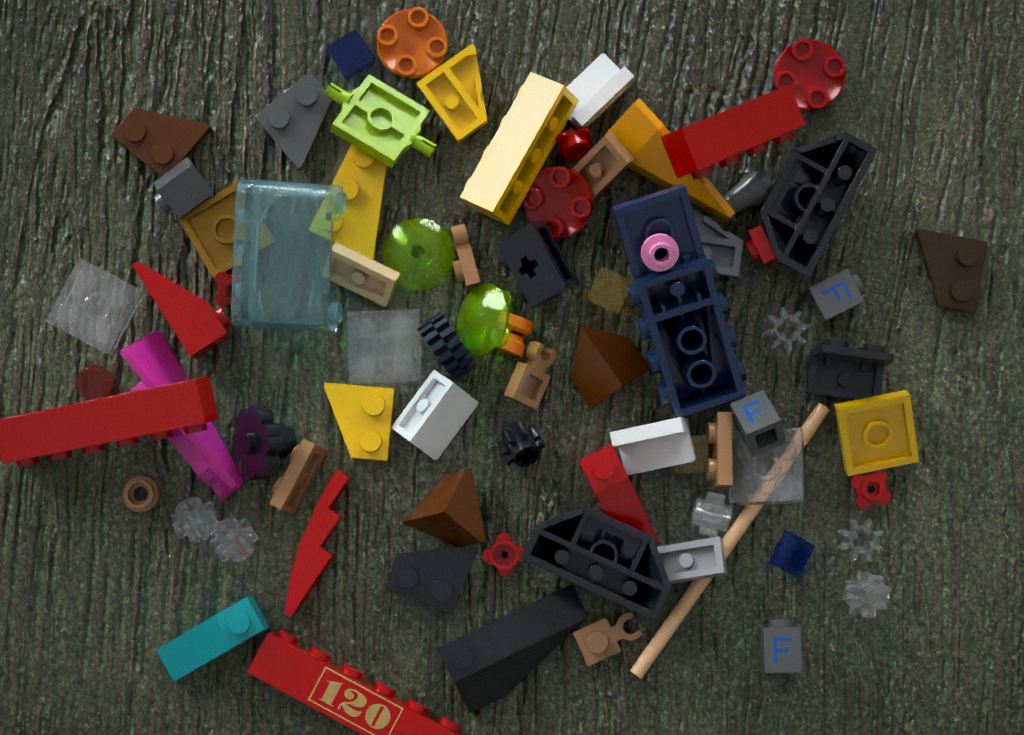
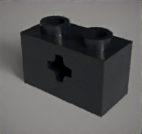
M545 221L532 222L497 243L501 252L500 260L508 271L512 272L518 283L517 291L519 296L531 308L544 305L579 284ZM537 261L538 266H536L533 270L532 266Z

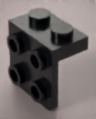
M826 339V343H821L810 351L805 394L846 400H858L881 395L884 367L893 363L894 355L885 353L886 347L864 344L863 348L853 349L848 348L849 342Z

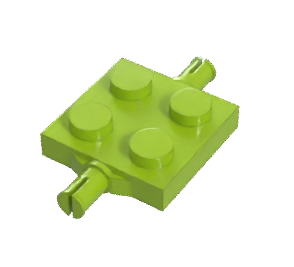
M370 74L358 88L350 93L333 82L327 87L324 95L342 105L341 112L332 123L330 132L391 168L394 167L401 155L411 147L429 158L434 153L437 144L419 135L421 127L428 119L429 109Z

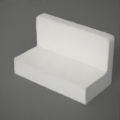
M601 54L566 87L579 100L569 121L576 128L588 127L633 84L635 76L625 66L620 70L606 54Z
M433 370L391 428L428 456L437 460L478 406V401L454 382Z
M678 417L610 432L612 446L619 447L622 464L627 475L691 463L696 460L688 418Z

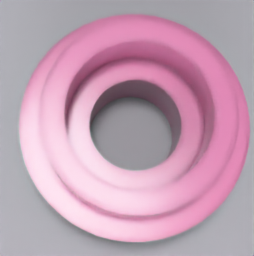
M659 233L648 237L641 247V258L644 264L653 271L661 272L670 269L679 257L677 243L666 234ZM659 248L667 249L666 256L662 259L654 257L655 251Z

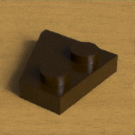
M918 229L915 237L921 246L925 260L924 267L927 277L931 280L933 286L932 293L936 306L964 313H975L988 242Z

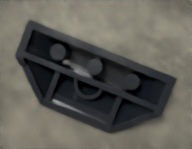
M843 132L833 137L793 149L759 212L777 262L810 278L878 150L877 148L847 132Z
M582 506L536 524L521 556V559L655 621H657L672 588L653 536L588 506Z

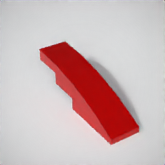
M340 470L335 471L318 500L302 536L290 576L284 612L289 617L296 615L335 557V554L324 548L344 516L332 508L352 480L351 477Z

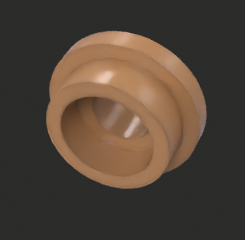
M146 476L131 478L124 485L122 491L125 505L135 512H147L154 508L160 495L156 482ZM141 487H144L148 492L147 498L144 501H139L136 498V491Z

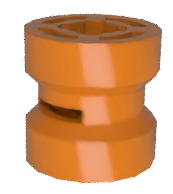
M501 311L497 321L499 329L497 333L492 335L489 346L506 354L522 358L526 349L524 344L525 338L532 333L535 323L518 315Z

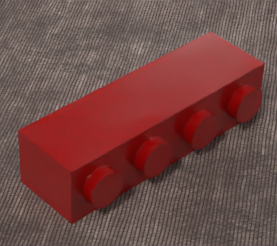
M787 85L661 136V140L676 177L679 178L691 173L693 180L714 172L712 164L719 162L720 167L723 168L742 160L739 153L746 151L749 157L768 149L766 142L772 140L775 146L795 138L792 131L806 124L790 85Z

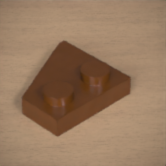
M133 108L111 136L156 173L163 176L186 157L189 158L212 128L204 122Z

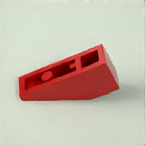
M139 261L132 265L190 357L198 359L232 337L228 330L232 322L221 306L215 309L207 301Z
M612 444L579 460L578 464L603 513L653 536L655 544H659L660 542Z

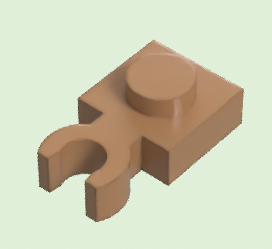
M465 224L453 226L451 231L459 257L458 261L452 262L458 283L465 281L467 290L481 287Z
M532 340L527 347L526 363L517 362L504 395L537 410L551 376L545 374V370L554 362L557 351L544 347V344Z
M632 612L620 615L615 625L610 626L607 618L604 617L573 632L588 666L621 652L617 641L621 639L633 641L642 635L640 630L626 633L623 629L624 622L634 617Z

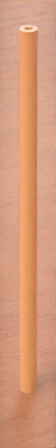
M818 402L723 537L725 560L830 412V409ZM712 578L692 581L630 669L633 674L640 679L644 677Z

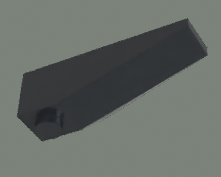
M570 584L441 645L438 649L453 682L470 713L504 698L588 616L573 584Z

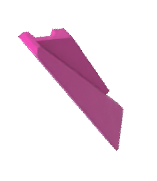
M159 331L151 333L119 352L142 380L131 389V392L188 380L166 339ZM212 421L206 423L208 430L185 434L184 428L172 430L173 437L168 439L204 483L207 482L222 501L244 484V478Z

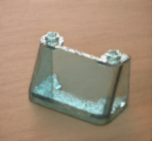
M241 179L236 190L231 317L236 327L273 330L337 331V324H340L342 320V304L336 301L333 294H330L333 222H337L340 219V215H344L347 210L346 193H343V187L329 184Z

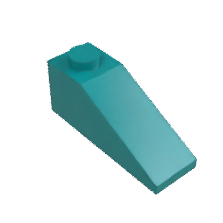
M249 596L212 616L156 651L173 682L271 627L255 598Z

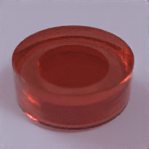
M90 365L79 373L76 386L83 398L93 400L111 396L115 388V379L113 374L105 367Z

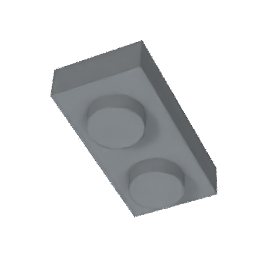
M720 536L657 547L670 584L727 575L723 540Z

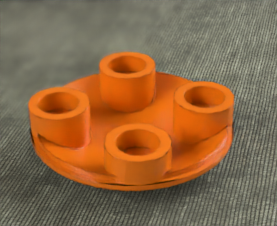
M414 7L398 11L383 22L377 31L376 46L381 62L390 72L403 78L416 79L427 76L443 63L448 50V38L443 25L436 17L422 7Z

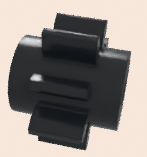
M522 422L508 425L503 430V440L497 442V446L506 464L510 465L515 462L520 467L534 464L540 456L539 449L545 447L536 425L532 424L527 427Z

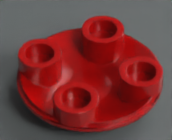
M799 39L788 46L775 63L773 72L775 88L777 90L790 85L799 109L802 111L823 109L832 104L843 90L846 79L845 62L839 53L827 43L813 39Z
M552 166L539 171L522 204L529 223L545 221L554 238H566L578 233L586 226L593 212L594 199L590 185L580 173L569 167Z

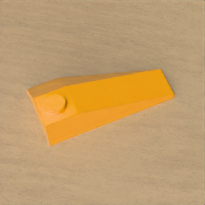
M638 98L606 133L608 134L612 131L635 158L628 168L665 189L684 184L687 188L690 203L726 223L733 218L735 211L709 179L702 176L693 180L691 173L679 178L676 177L661 140V136L669 134L670 131L646 104Z

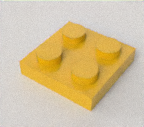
M907 390L834 404L844 471L847 476L919 462L911 397Z

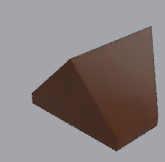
M581 325L570 380L589 408L592 409L651 368L630 338Z
M471 469L443 476L402 523L457 547L485 542L486 536Z

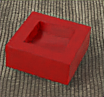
M762 225L749 230L748 236L750 240L744 243L753 262L760 259L763 267L775 262V256Z

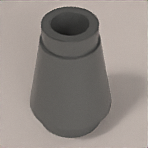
M764 168L756 172L753 169L722 197L736 214L737 212H742L765 203L774 184Z

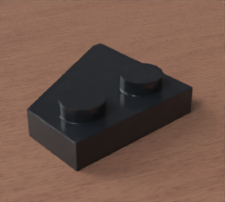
M469 546L399 553L396 556L385 589L453 614L478 548Z

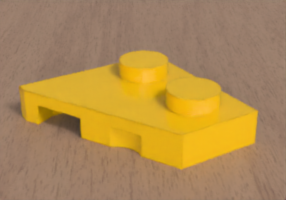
M473 43L416 83L418 89L458 144L488 123L476 47Z
M324 382L325 392L350 457L388 461L395 389Z

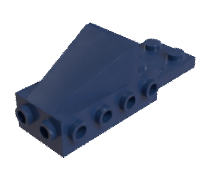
M680 184L612 206L633 283L627 285V290L633 307L637 306L642 318L637 319L643 341L647 339L650 341L652 351L646 354L652 373L659 372L662 384L656 386L662 406H669L675 418L691 416L702 410L729 404L736 399L746 397L742 381L747 380L741 360H736L733 348L737 347L736 337L732 327H727L724 314L728 313V308L722 292L717 293L714 282L719 279L713 259L705 257L686 186ZM659 233L672 237L679 248L677 262L670 269L661 272L649 269L641 258V247L648 237ZM657 249L654 257L656 259L664 258L667 249Z

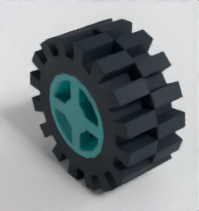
M441 312L417 328L453 382L478 366Z

